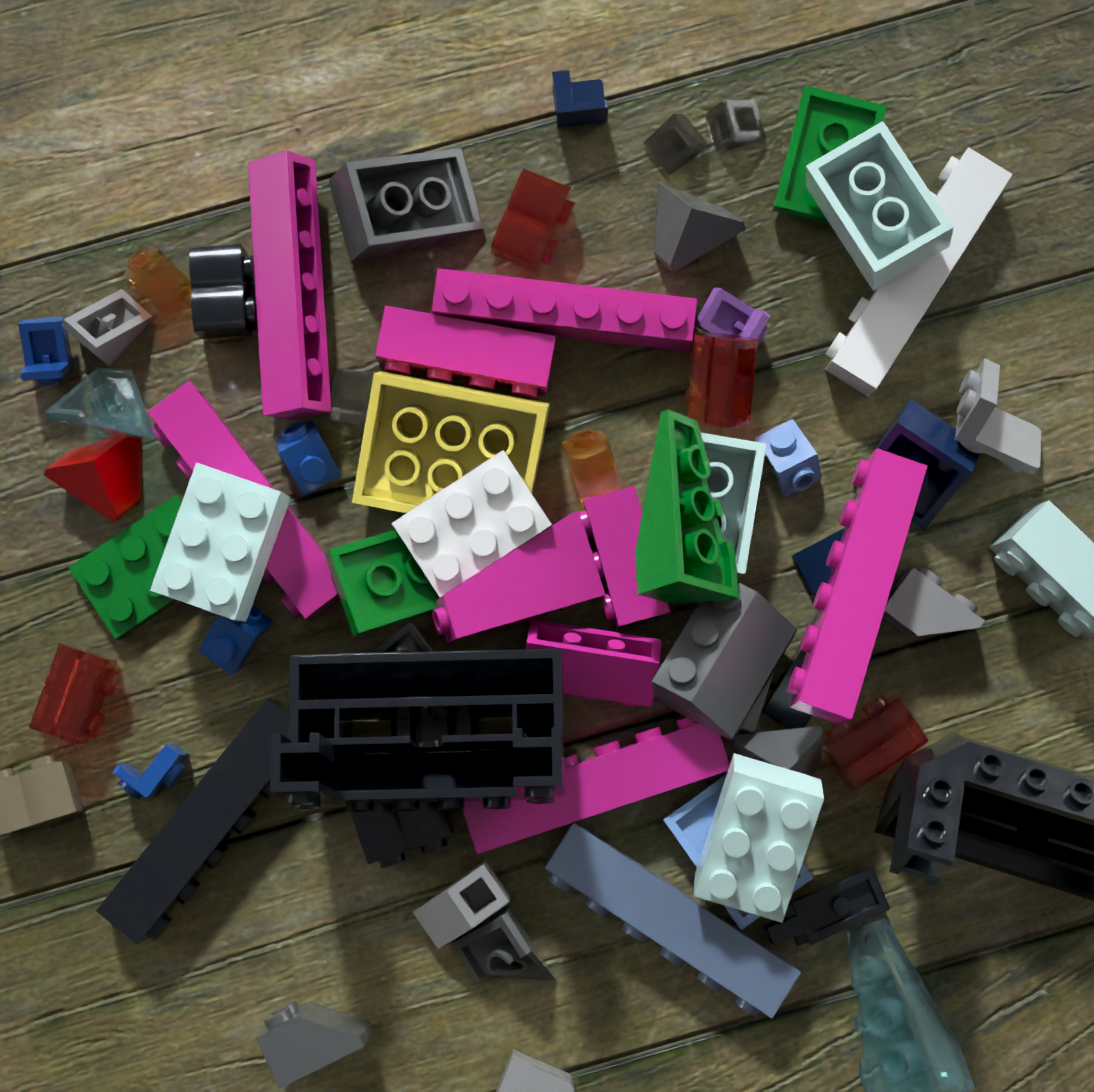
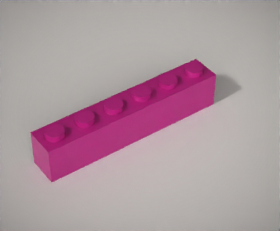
M285 150L248 162L263 416L296 420L330 413L331 397L316 163L311 158Z
M437 268L432 313L561 338L689 352L693 340L697 298Z
M190 380L148 411L155 421V424L150 429L164 447L167 448L171 444L181 455V458L176 463L189 480L197 462L275 489L205 396ZM288 506L263 577L269 584L275 580L286 593L280 599L295 618L302 614L305 619L312 621L336 603L340 597L323 550Z
M878 448L866 460H859L851 482L857 486L853 501L849 499L846 501L839 520V525L845 527L840 542L834 541L827 558L826 566L832 568L828 584L821 583L814 600L813 607L819 609L815 626L808 625L801 642L800 650L806 652L802 668L795 667L788 684L787 693L793 694L790 708L839 725L852 720L927 465Z
M686 717L676 721L679 729L662 734L660 727L635 734L637 743L620 748L618 740L593 748L595 757L578 762L576 754L565 757V795L555 796V803L528 804L527 800L510 801V808L483 809V801L465 802V809L462 810L476 853L480 854L726 772L729 769L730 763L721 736Z

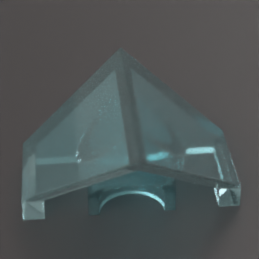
M98 367L45 411L48 420L84 432L156 439L131 369Z

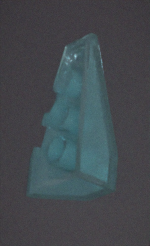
M886 918L848 931L851 985L858 991L860 1015L854 1017L856 1032H861L863 1058L858 1059L859 1075L865 1092H968L974 1090L975 1086L957 1039Z

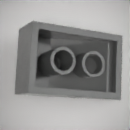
M461 148L345 162L329 179V185L351 262L392 256L476 233L484 229Z

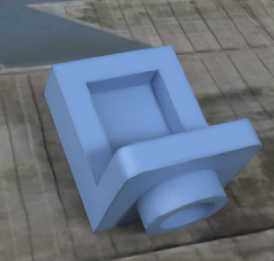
M793 419L754 438L755 442L766 444L764 460L777 477L779 490L784 497L797 491H804L821 479L818 455Z

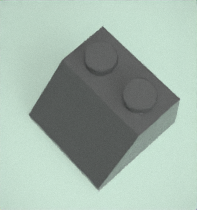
M293 1001L271 1013L272 1016L264 1020L266 1027L258 1034L256 1040L278 1088L281 1089L363 1048L373 1029L370 1022L317 1003L309 1002L299 1007L297 1002Z

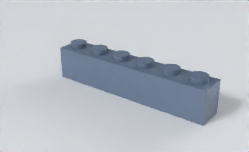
M577 822L570 824L544 865V868L551 872L547 879L555 886L567 893H570L573 888L577 889L588 897L584 904L604 918H607L610 912L625 921L622 926L625 932L642 943L648 937L663 946L659 952L663 957L682 968L685 962L689 963L700 971L697 979L718 993L725 987L738 996L734 1003L756 1018L760 1012L773 1018L801 973L796 966Z

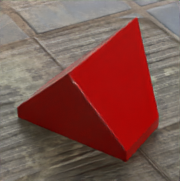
M142 426L72 450L47 467L43 475L115 523L136 507L141 500Z

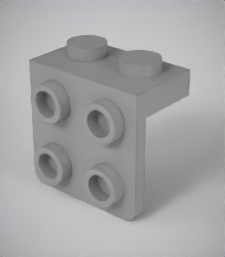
M984 358L976 372L969 370L960 386L959 394H962L956 411L958 417L955 440L959 441L971 452L985 453L1000 460L1010 470L1036 474L1041 462V430L1029 422L996 408L1000 365Z

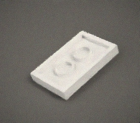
M504 450L392 522V525L439 597H442L552 525Z

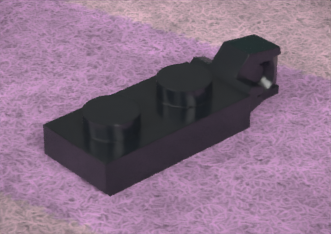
M869 866L789 901L790 904H788L783 922L773 921L763 927L773 946L791 938H794L797 946L805 943L811 945L884 913L891 908L873 867Z

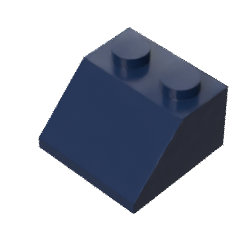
M910 399L888 427L874 450L878 448L927 465L911 520L913 524L925 530L972 473L980 454L969 451L959 441L955 440L956 429Z

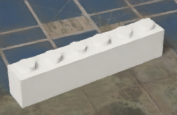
M969 147L959 160L953 156L949 159L938 179L944 182L937 195L933 192L931 194L954 227L950 247L877 288L870 300L862 297L848 318L855 323L848 335L845 336L839 332L826 352V355L832 358L825 369L826 371L867 397L877 389L1011 178L1012 174Z

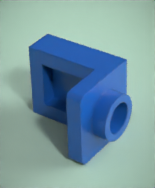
M65 317L27 319L18 323L25 360V367L20 371L22 381L35 380V384L39 386L57 384L74 367L68 331L62 326Z
M313 420L305 424L302 421L293 423L281 432L280 437L275 439L279 454L303 496L342 476Z
M254 604L250 610L247 622L236 621L217 615L198 652L234 676L242 668L258 638L270 628L273 621L264 615Z
M165 744L143 774L128 763L118 764L113 773L121 778L118 785L131 796L140 799L142 796L146 798L156 797L165 785L171 788L180 779L186 770V766L182 763L189 754L176 744Z

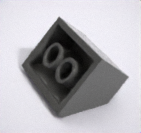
M739 582L738 599L702 601L699 603L652 680L655 701L731 741L736 737L797 633V628L763 596Z

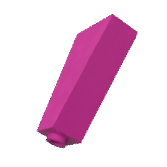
M580 512L569 514L435 601L437 609H433L432 613L439 635L445 634L449 644L586 604L603 597L605 591Z

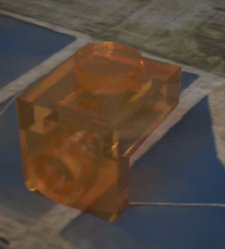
M155 246L150 247L148 250L144 247L140 248L125 264L129 269L123 276L165 317L192 292L191 281Z
M579 431L573 434L571 439L562 442L577 496L581 503L586 498L622 489L612 449L603 431Z

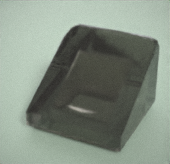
M755 99L721 101L706 113V121L716 152L728 151L762 142L766 139Z
M673 114L644 142L669 175L675 173L709 146L684 114Z
M337 367L331 394V412L328 413V419L365 427L374 374Z

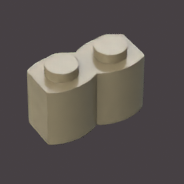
M54 754L30 761L31 770L15 775L13 768L0 770V836L84 810L70 760L57 762L56 755Z

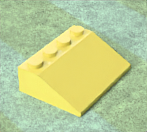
M383 370L374 373L352 503L408 513L502 450L505 451L531 493H533L550 403Z

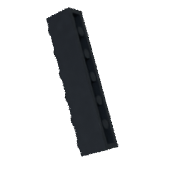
M266 698L96 910L137 945L146 941L149 937L157 940L173 920L168 916V913L178 901L184 905L195 894L201 885L196 878L206 866L212 870L222 860L229 850L224 843L234 831L240 835L250 825L257 815L252 808L260 798L264 796L268 800L273 795L270 792L271 734H282L289 739V711L275 699Z

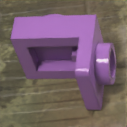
M713 288L694 326L734 351L750 352L752 348H756L763 341L767 333L766 323L770 318V314L764 310L751 308L721 288Z

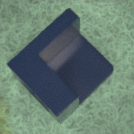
M569 70L552 72V89L557 128L607 122L608 103L605 100L602 80L571 82Z

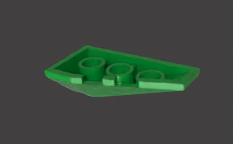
M668 409L660 414L635 550L638 595L667 603L738 599L736 555L732 541L724 542L717 517L724 515L720 501L714 502L710 494L706 478L711 474V467L698 422Z

